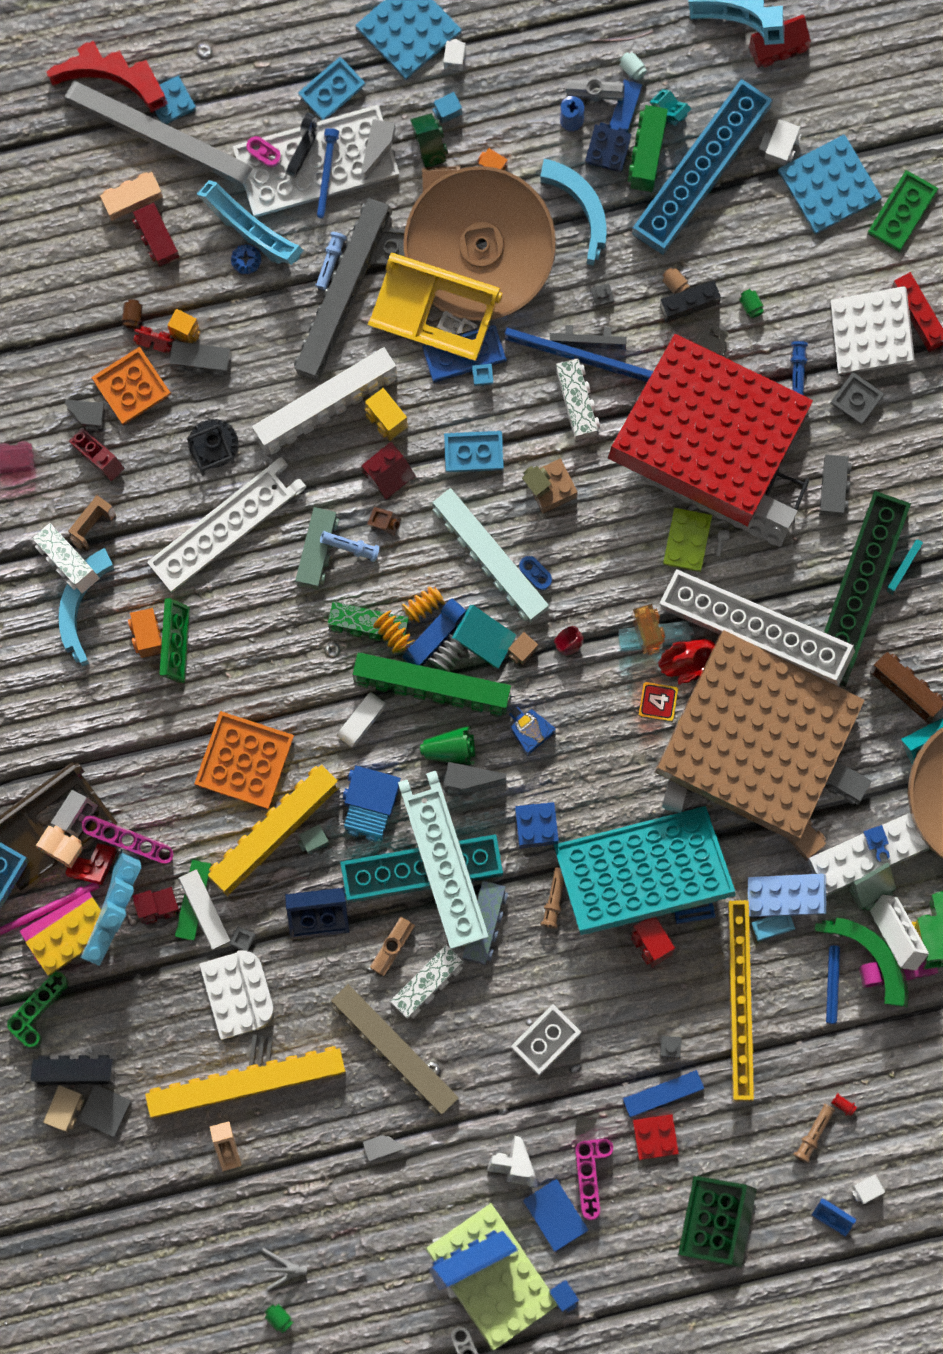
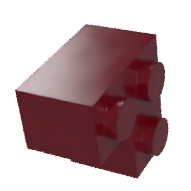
M172 887L156 892L149 890L132 896L138 918L142 924L151 925L158 922L157 919L165 917V919H170L177 916L176 913L180 912Z

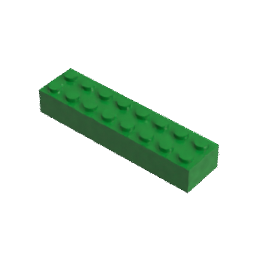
M359 652L357 653L352 674L354 683H357L359 687L368 688V686H373L378 691L387 692V690H391L400 696L410 694L414 695V698L418 700H425V698L433 699V702L437 704L447 702L451 703L453 707L463 709L464 706L470 707L471 711L478 713L488 711L490 715L496 717L506 715L511 695V685Z

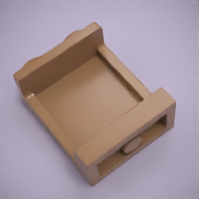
M98 495L95 496L68 530L71 536L70 540L73 541L72 544L79 550H82V548L86 551L89 550V545L84 537L102 515L110 521L116 516L113 507Z

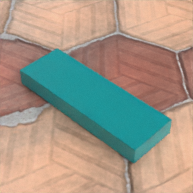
M915 540L887 588L889 594H894L923 544L921 540Z

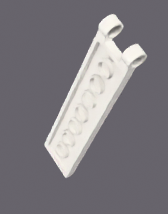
M282 457L275 460L260 474L147 562L171 593L290 499L304 491L306 485L301 479H297L286 488L277 478L276 474L281 473L288 467L287 462ZM277 485V489H272V486Z

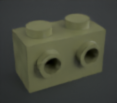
M530 466L523 472V481L537 499L553 488L549 481L551 477L543 467L539 469L538 466L534 468Z

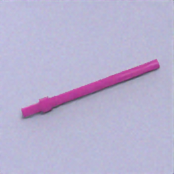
M91 883L85 887L80 886L74 889V892L1 926L0 936L70 903L87 892L99 889V884Z

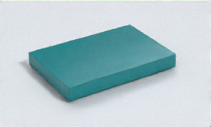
M470 605L452 639L494 668H499L516 634L476 606Z

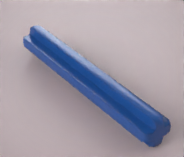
M834 945L829 947L827 1024L837 1023L840 947Z

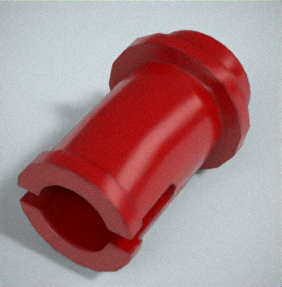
M839 1093L831 1102V1104L846 1113L845 1116L849 1115L851 1117L857 1109L854 1102H849Z

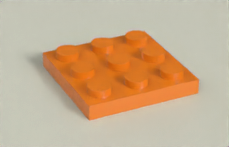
M140 347L91 377L122 425H125L171 395V392Z

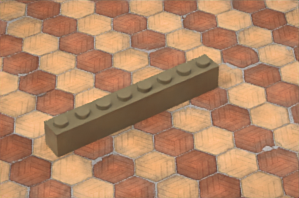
M349 984L331 999V1002L334 1004L331 1006L338 1015L342 1013L347 1018L345 1022L352 1029L356 1027L361 1032L359 1036L366 1044L370 1041L375 1048L372 1050L380 1058L384 1056L389 1061L387 1065L392 1071L396 1072L398 1070L403 1075L400 1079L408 1087L412 1085L416 1089L414 1093L422 1101L426 1099L430 1103L428 1107L435 1115L439 1113L443 1116L459 1100V1097Z

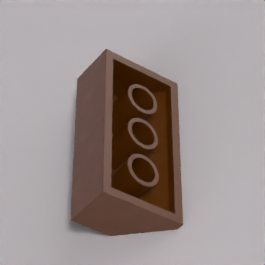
M886 652L873 665L870 673L929 724L943 709V697L937 692L933 693L929 689L930 686L927 682L914 676L915 672L908 666L904 667L899 663L900 659L892 653L890 655Z

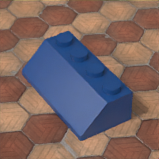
M494 1230L485 1235V1240L479 1242L476 1239L468 1243L469 1248L462 1251L459 1248L450 1253V1258L444 1260L441 1257L433 1261V1267L429 1268V1271L440 1291L517 1252V1247L504 1231L497 1233Z

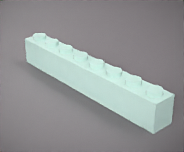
M451 488L432 502L434 514L439 519L443 518L446 522L444 525L450 533L454 532L458 536V543L463 548L466 546L469 549V555L473 561H479L483 566L481 570L487 577L491 576L495 582L493 584L500 592L504 591L507 595L505 597L511 606L515 605L520 610L518 614L524 621L528 620L531 624L549 609L547 602Z

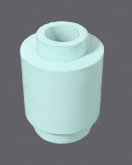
M627 52L620 58L621 63L619 66L631 79L634 78L638 81L646 74L645 65L634 53L629 54Z

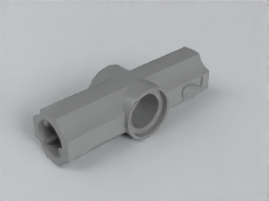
M591 79L589 81L568 80L566 84L567 97L587 98L594 102L601 101L602 99L623 101L625 94L624 83L601 82L599 79ZM594 88H599L597 92H591Z

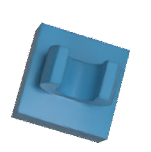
M492 364L472 366L474 386L493 384Z

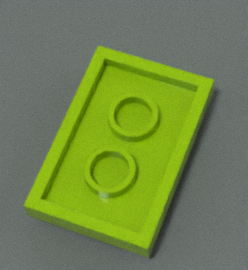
M674 508L663 565L701 572L712 515Z

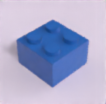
M554 802L515 806L519 849L559 843Z

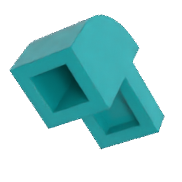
M662 89L649 102L652 106L668 109L666 121L673 126L679 121L684 120L688 116L687 113L691 110L688 103L679 102L670 90Z

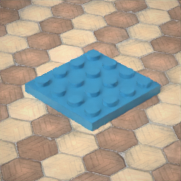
M384 0L355 25L356 29L405 80L446 46V41L453 40L462 32V29L434 0Z
M845 134L778 169L780 176L815 235L882 199Z

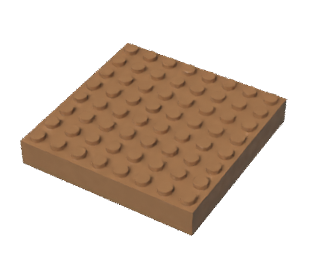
M723 630L654 772L783 837L797 842L803 834L865 700Z

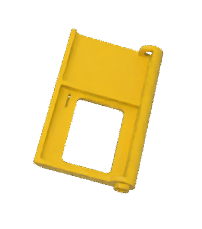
M391 253L386 265L387 272L372 316L367 325L476 361L496 304L501 302L503 293L500 292L501 288ZM438 290L486 305V311L475 340H470L426 324Z

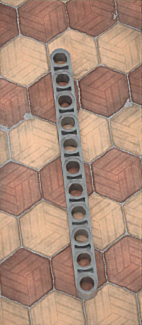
M73 81L64 96L68 103L240 186H244L252 171V167L247 163L76 81Z

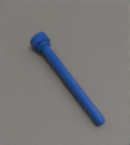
M326 128L324 131L327 145L317 217L320 219L325 216L334 143L339 139L340 133L339 130L333 128Z

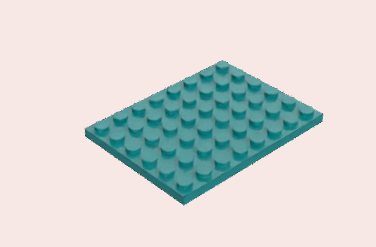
M706 806L554 844L555 853L581 936L736 896Z

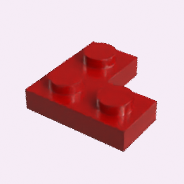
M97 843L90 860L78 857L71 868L67 867L65 874L67 877L103 885L117 850L115 847Z

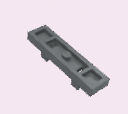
M566 325L565 334L550 333V341L570 347L626 350L627 337L611 336L612 327H604L603 336L573 334V325Z

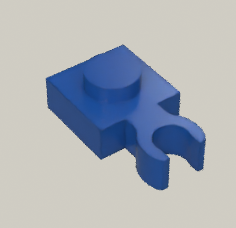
M880 825L863 831L869 851L876 850V860L881 862L879 857L881 853H884L886 858L889 859L890 854L884 848L889 842L883 826Z

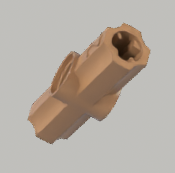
M400 917L369 968L384 977L397 955L401 952L415 925ZM390 942H395L398 948L396 951L391 952L387 949V945Z

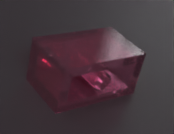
M22 441L18 442L17 445L0 444V474L36 470L35 452L32 443Z

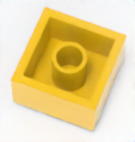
M384 388L365 401V415L371 423H376L378 426L377 430L383 438L387 437L390 441L408 428L407 416Z

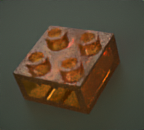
M652 604L635 608L632 612V621L643 654L648 653V655L659 653V649H662L663 642H665L664 638H666L663 627L658 625L660 620L657 608L653 609Z

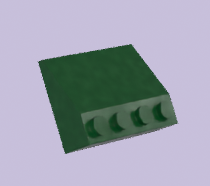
M693 1176L678 1255L742 1268L757 1188L747 1184Z

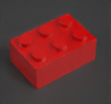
M656 917L645 919L633 927L631 940L636 948L640 947L642 950L641 957L646 965L650 964L653 968L673 955L675 947Z

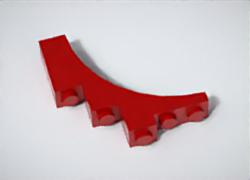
M94 40L84 43L81 47L77 48L78 56L71 57L66 62L54 65L46 71L52 86L77 78H101L122 84L135 92L145 102L151 112L168 104L147 60L137 62L129 68L120 50L111 52L102 58Z

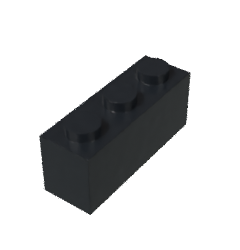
M713 280L660 299V309L666 323L719 305L721 296Z

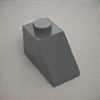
M65 399L67 409L86 431L98 432V430H103L106 410L104 403Z

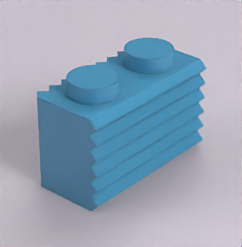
M350 805L344 830L349 835L358 837L361 834L365 835L367 840L377 842L378 839H383L389 817L386 814Z

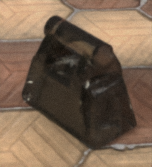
M709 323L705 332L701 331L692 342L724 357L727 351L725 339H727L729 332ZM710 332L713 333V334H715V335H717V336H719V337H721V338L719 339V338H717V337L711 335Z

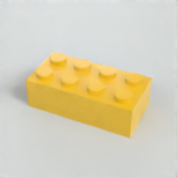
M93 897L26 941V944L48 976L83 953L101 912Z

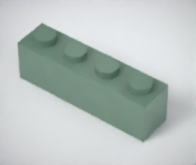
M313 508L295 580L296 585L319 590L320 585H324L326 574L323 572L325 566L328 567L330 555H328L329 548H333V546L320 543V537L324 531L333 534L334 530L338 529L340 519L337 518L336 512Z

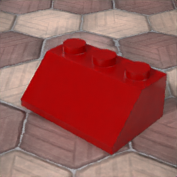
M804 14L784 21V43L765 45L764 38L759 32L751 34L749 50L757 68L761 66L768 67L774 61L779 59L786 60L794 53L798 52L800 54L808 50L811 38Z

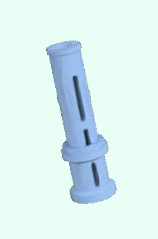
M331 232L329 246L325 249L327 254L315 285L321 290L327 289L337 258L342 255L343 243L347 240L345 235L338 232Z
M326 531L322 532L320 537V543L352 552L355 557L361 556L370 559L371 562H375L379 553L378 545L371 546L365 544L362 540L356 542Z

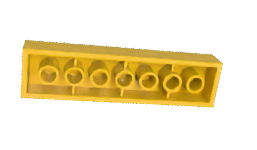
M322 764L311 769L308 773L309 777L305 781L300 780L294 786L295 791L290 795L287 793L280 800L281 804L276 809L274 807L266 813L267 818L263 822L258 821L251 828L253 831L248 836H242L237 842L239 845L234 850L229 849L223 855L224 859L219 864L216 862L210 867V873L208 874L210 880L227 897L340 788L338 780Z

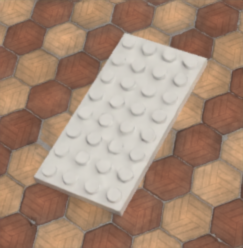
M371 106L317 122L318 135L295 178L285 173L302 139L300 127L262 138L277 148L281 154V161L276 167H267L251 156L247 151V142L233 146L236 158L252 167V171L244 186L253 216L256 218L319 199L327 145L324 138L326 128L340 131L339 139L334 143L327 197L399 177L400 174L392 148L366 179H362L361 176L372 120L383 121L379 106ZM259 146L253 147L254 150H258L260 148ZM270 156L268 158V160L273 161L275 159L274 156Z

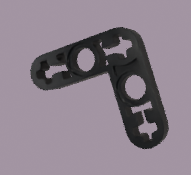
M306 113L300 126L302 139L285 173L293 178L299 173L318 135L317 117Z

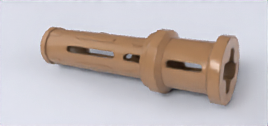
M555 868L548 903L544 905V919L540 923L541 926L552 929L558 928L556 923L558 914L561 912L560 900L564 879L560 868Z
M827 1104L823 1105L808 1135L801 1139L802 1144L798 1151L794 1152L793 1155L796 1158L809 1164L811 1154L814 1149L818 1148L817 1141L835 1112L834 1108Z

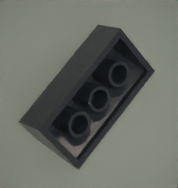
M67 1055L58 1056V1059H50V1056H38V1059H33L30 1082L34 1085L115 1084V1060L110 1058V1055H98V1059H90L89 1055H79L78 1059H70V1056Z

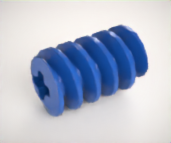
M569 96L561 103L560 123L565 130L576 131L584 122V104L579 98Z

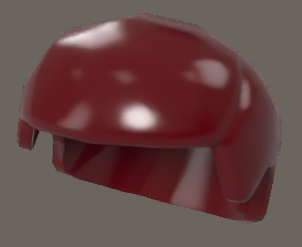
M569 626L556 636L554 644L560 654L569 656L580 650L583 646L584 638L576 626Z

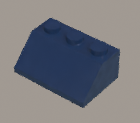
M344 887L285 894L291 940L350 933Z

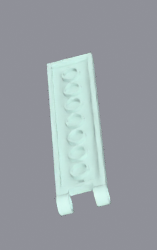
M433 771L426 773L431 790L412 795L408 780L398 782L450 949H454L489 938L437 773ZM423 798L427 799L426 803H422Z

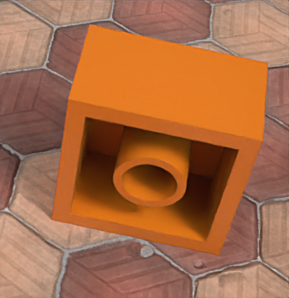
M149 608L131 612V619H128V624L132 635L135 634V637L132 638V643L136 653H139L141 658L161 654L162 639L154 609Z

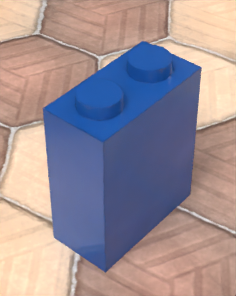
M355 765L354 770H350L348 781H350L349 789L345 788L342 800H345V806H357L386 814L391 818L399 791L398 782H401V778Z

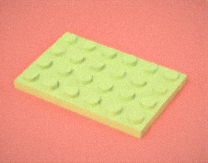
M490 1203L429 1245L425 1250L433 1261L441 1257L446 1260L451 1257V1252L459 1248L462 1251L469 1248L468 1243L476 1239L481 1242L486 1239V1234L494 1230L497 1233L504 1231L518 1249L517 1252L450 1286L491 1349L495 1350L556 1307L557 1303L492 1203Z

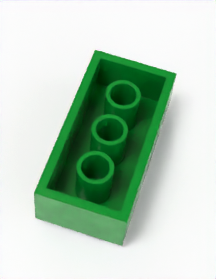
M645 105V110L640 111L635 146L633 147L632 161L628 173V182H631L630 189L653 193L668 109Z

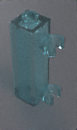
M688 621L619 629L620 652L668 647L679 641L689 642L691 638H694L693 626H689Z

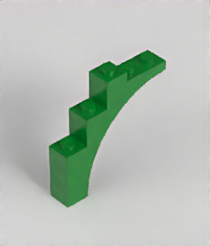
M943 891L931 896L929 905L932 916L923 915L917 918L915 930L929 953L923 961L924 969L943 967Z

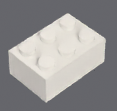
M552 1004L511 1046V1050L540 1076L581 1035V1031Z

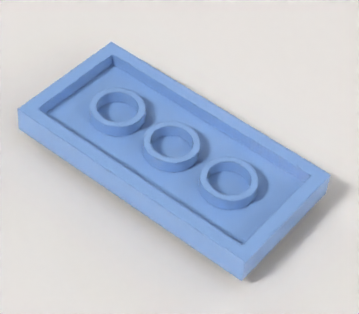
M806 874L748 877L749 917L826 914V875Z

